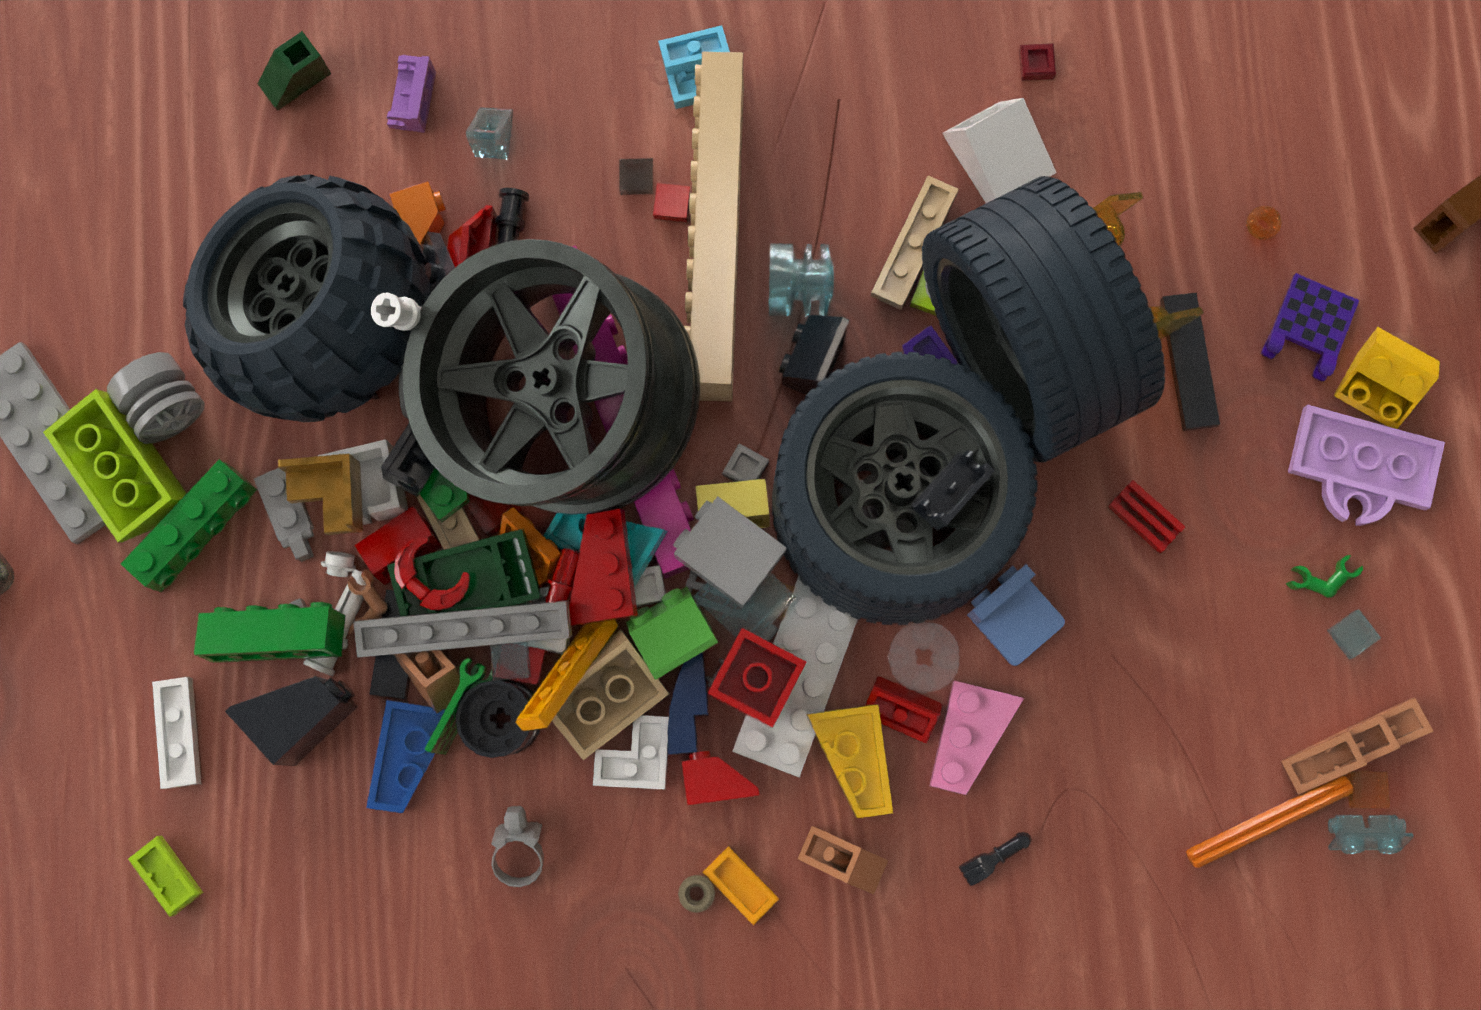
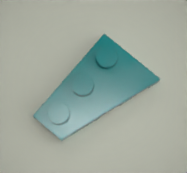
M556 513L543 537L553 541L562 550L569 548L580 552L587 514ZM626 521L635 587L668 531Z

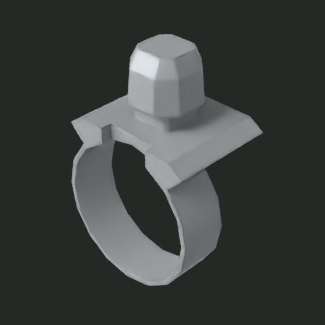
M521 806L507 808L504 824L496 827L491 842L496 847L491 865L494 875L502 883L513 887L527 886L534 882L542 871L544 860L542 847L538 843L542 824L527 822L526 812ZM508 842H524V844L533 848L538 854L540 866L530 876L523 878L511 877L504 873L497 864L496 853Z

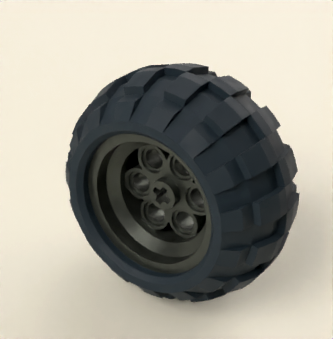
M309 174L289 176L277 180L270 186H261L244 196L222 215L204 238L193 260L183 296V307L186 309L184 326L192 354L202 366L210 381L222 394L259 415L305 423L324 421L325 418L333 417L337 412L347 413L371 400L376 391L385 385L388 386L402 370L401 366L404 363L405 351L411 330L402 331L394 327L378 325L372 318L371 306L374 299L382 293H391L398 298L408 297L413 299L418 306L422 307L430 295V280L425 274L426 270L423 265L426 261L424 252L411 228L402 220L397 210L382 197L374 194L361 184L329 175L327 180Z

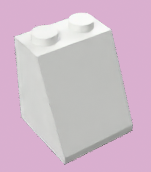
M1024 98L998 102L943 132L946 141L985 203L1038 177H1050L1057 173Z

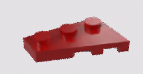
M615 509L586 515L569 605L571 627L638 616L625 510Z

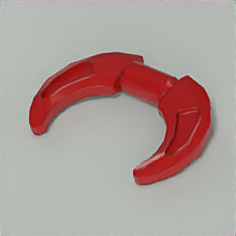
M422 536L410 540L401 547L395 558L394 574L401 589L403 590L406 587L422 601L421 606L430 610L451 608L460 602L468 591L470 574L464 572L460 581L453 588L448 590L433 589L431 591L415 577L417 572L414 565L417 551L428 543L429 538Z

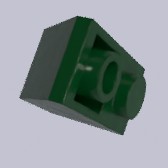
M303 31L274 49L257 84L278 111L328 77L331 72L321 55Z

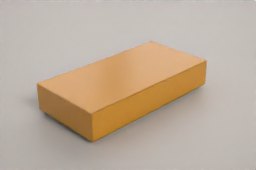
M729 846L703 871L710 881L753 926L779 900L776 894Z

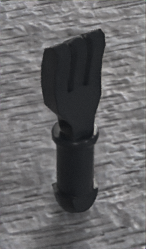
M1019 832L1015 837L999 847L995 846L993 848L994 851L977 855L960 865L959 869L969 885L973 886L990 876L994 872L996 864L1000 861L1005 863V860L1012 855L1028 848L1031 844V836L1026 832Z

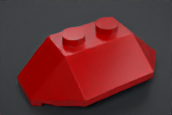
M484 206L449 235L448 247L446 248L454 267H457L476 253L496 245L497 227L495 219L497 214L493 206Z

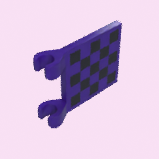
M1295 273L1261 354L1269 359H1273L1282 350L1285 339L1321 354L1312 376L1324 382L1327 376H1331L1335 370L1337 357L1360 300Z

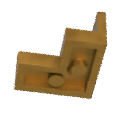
M348 453L278 460V468L286 473V491L289 503L323 501L325 534L335 535L363 532L360 462Z

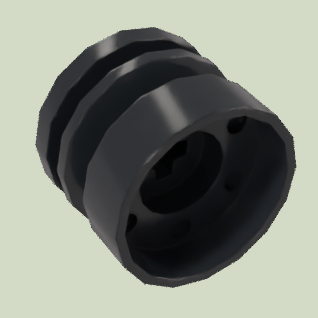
M509 680L482 682L468 690L459 702L456 714L457 732L465 746L477 755L489 758L520 753L531 746L540 734L541 729L522 731L516 724V719L535 693L524 684ZM505 712L506 715H511V721L503 724L502 721L497 720V716Z

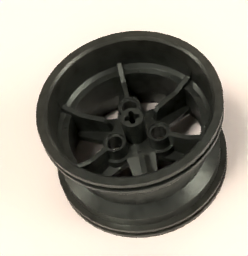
M525 239L497 244L469 257L441 280L422 306L420 320L411 330L404 356L403 395L405 408L413 434L428 460L446 479L467 493L497 503L535 506L556 513H599L622 508L643 497L669 474L682 456L693 432L699 409L700 375L698 361L693 344L680 319L659 296L646 287L627 277L614 273L597 259L574 247L548 240ZM573 294L549 334L534 316L531 307L552 295ZM610 313L614 315L623 329L628 354V365L594 361L596 350L592 341ZM506 335L515 358L493 361L495 353ZM577 344V354L574 358L570 359L571 348ZM525 376V386L522 390H519V382ZM624 394L613 425L602 442L596 447L588 431L592 423L593 413L587 403ZM486 397L514 402L494 438L491 435L487 418ZM571 407H574V417L568 422L567 413ZM548 429L570 469L543 475H535L522 470L526 455L534 441Z

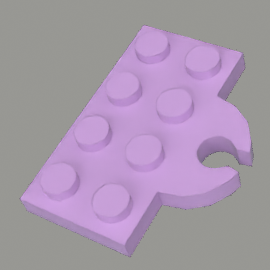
M1306 405L1302 410L1288 473L1322 482V498L1325 506L1341 522L1347 520L1350 515L1347 507L1348 500L1350 498L1359 500L1363 506V511L1356 518L1355 526H1363L1383 518L1391 510L1394 502L1424 511L1431 508L1445 442Z

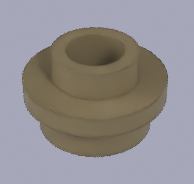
M693 875L682 882L678 896L680 903L686 910L699 913L707 910L712 905L715 890L709 879L701 875ZM696 886L702 888L704 892L703 898L698 901L693 900L690 896V890Z

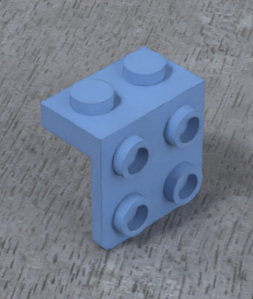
M1027 564L1019 570L1014 566L1008 569L997 579L1002 585L992 594L986 588L971 601L975 608L967 614L1012 666L1021 664L1065 624L1063 616L1031 582L1030 579L1036 574Z

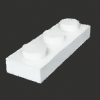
M182 677L152 682L160 788L170 789L201 784L193 678Z

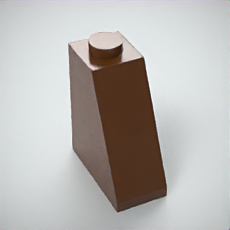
M1481 175L1441 203L1413 228L1435 254L1481 219Z

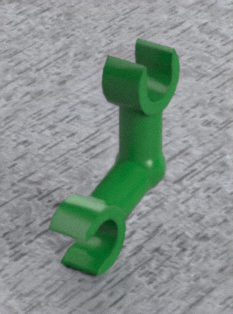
M1347 555L1336 563V572L1327 581L1312 576L1308 568L1304 566H1295L1291 571L1301 574L1303 582L1300 584L1290 581L1286 585L1292 590L1306 588L1322 594L1326 598H1332L1347 580L1353 579L1362 573L1363 566L1354 570L1353 573L1348 572L1345 569V562L1349 560L1351 555Z

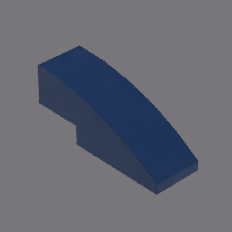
M703 652L683 663L676 681L669 711L667 730L668 755L698 752L695 717L709 716Z

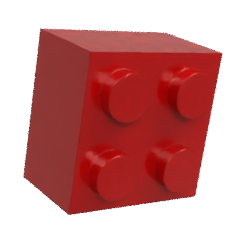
M741 628L707 695L773 728L807 662Z

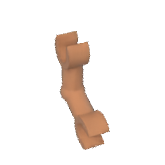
M364 569L361 577L366 585L358 584L353 576L348 581L349 590L356 595H362L370 607L363 617L356 618L354 621L379 619L387 611V603L381 599L372 586L374 583L372 573ZM354 623L349 628V634L354 630Z

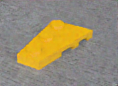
M874 704L806 714L855 817L864 818L892 814L893 807L879 706Z

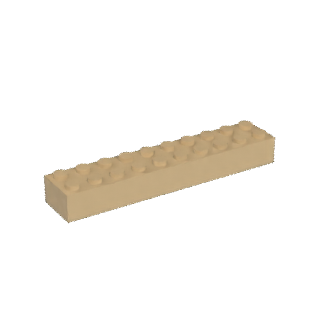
M702 52V65L695 64L696 96H694L693 103L695 128L692 130L694 161L691 160L692 193H690L689 198L691 226L688 227V247H690V258L694 259H687L686 275L688 291L692 292H686L685 313H687V323H691V326H684L693 344L698 361L700 401H732L744 93L743 53Z

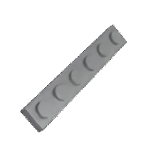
M568 600L353 622L357 658L572 637Z

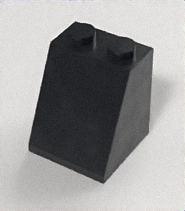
M314 676L232 705L225 712L273 765L296 766L358 706L351 699L355 694L341 680L336 682L332 678L324 679Z

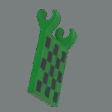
M467 658L461 663L460 684L425 747L426 751L446 755L458 733L456 714L459 702L468 690L479 683L494 681L496 679V671L491 670L489 677L482 680L486 674L485 666L477 663L473 666L470 676L468 666L472 663V659Z

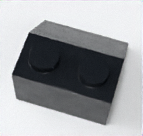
M809 315L805 325L799 323L792 342L796 343L792 355L785 354L779 368V373L783 374L782 385L807 395L811 389H816L817 384L824 378L828 379L846 341L849 319L835 316Z

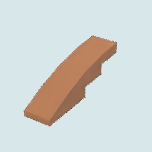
M1411 698L1321 740L1281 762L1299 795L1366 766L1368 762L1400 749L1401 745L1433 732V729L1416 698Z

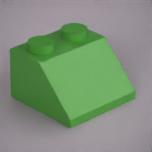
M687 586L681 590L676 588L669 591L661 598V602L651 608L643 607L637 610L638 616L630 617L631 620L626 622L629 633L655 680L718 643L707 618Z

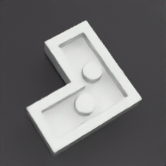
M641 715L633 722L631 751L597 749L595 751L593 786L666 790L669 717Z

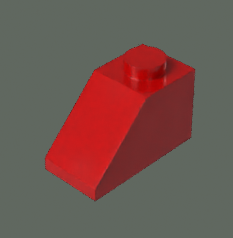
M710 751L689 753L690 760L682 761L687 805L760 795L757 786L719 757H711Z

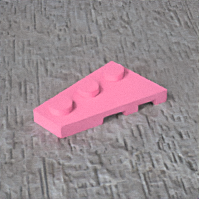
M953 681L929 786L966 795L1024 698Z

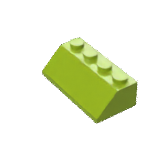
M95 389L43 433L117 542L122 543L154 529L187 493L153 444H144L139 441L134 434V429L127 423V415L119 412L107 392Z

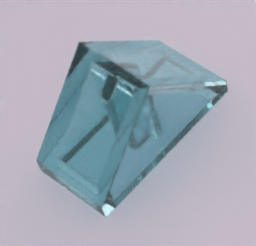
M479 108L466 131L467 140L475 157L508 159L513 109Z

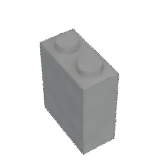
M717 496L713 503L707 500L695 515V518L699 521L691 531L685 529L673 544L677 548L674 556L678 561L744 609L784 556L787 547Z

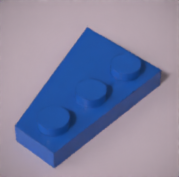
M386 700L366 808L404 813L436 754L426 751L425 747L446 709L436 713L432 707Z

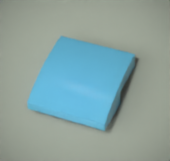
M722 25L658 41L675 109L690 106L694 103V96H696L695 64L702 65V52H730Z

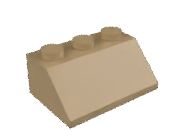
M619 630L608 639L552 722L584 760L669 695V692L659 679H654L642 656L623 631Z

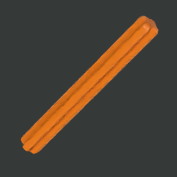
M1346 776L1338 777L1189 848L1186 851L1187 857L1193 867L1200 868L1352 794L1354 791L1353 786Z

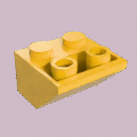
M1377 327L1355 356L1334 396L1380 423L1398 429L1439 378L1440 361Z

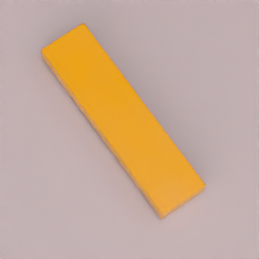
M615 620L583 625L517 717L516 724L522 731L542 729L549 726L617 628L618 624Z

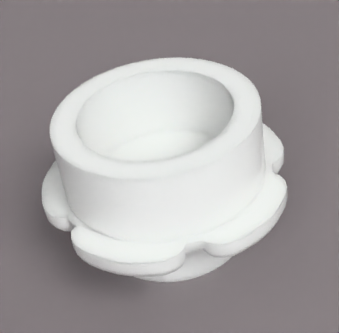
M327 551L325 561H321V565L327 567V574L332 576L348 577V572L356 569V566L353 565L355 556L348 553Z

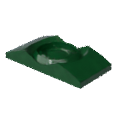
M524 528L415 557L414 565L417 572L415 577L431 591L433 589L448 590L453 588L460 581L464 572L470 574L468 591L463 599L451 608L430 610L421 606L422 601L406 587L402 590L394 574L395 563L387 565L400 616L512 606L542 598Z

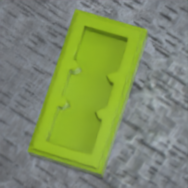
M162 835L156 836L128 859L169 917L178 914L204 893Z

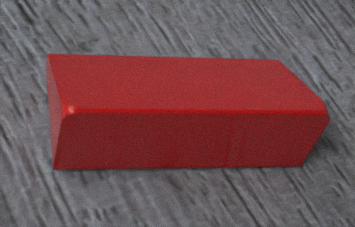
M877 676L865 706L874 704L879 706L881 724L926 744L942 710V703L881 676Z

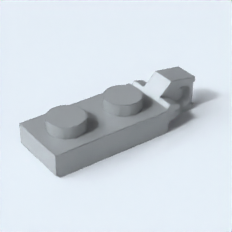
M277 468L254 478L277 539L281 542L282 547L285 549L290 547L295 559H299L300 562L314 557L308 539L314 536L312 531L314 526L304 502L289 503L287 501L286 473Z

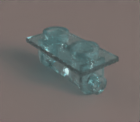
M1336 815L1335 818L1328 820L1329 832L1336 835L1329 844L1328 849L1342 850L1345 854H1357L1365 850H1379L1381 854H1395L1402 851L1406 844L1414 837L1413 833H1405L1406 822L1404 819H1399L1396 815H1369L1367 818L1369 828H1365L1362 815Z

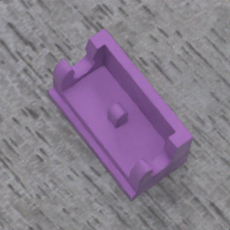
M401 55L398 57V76L392 108L387 114V125L392 129L425 133L436 71L430 57Z

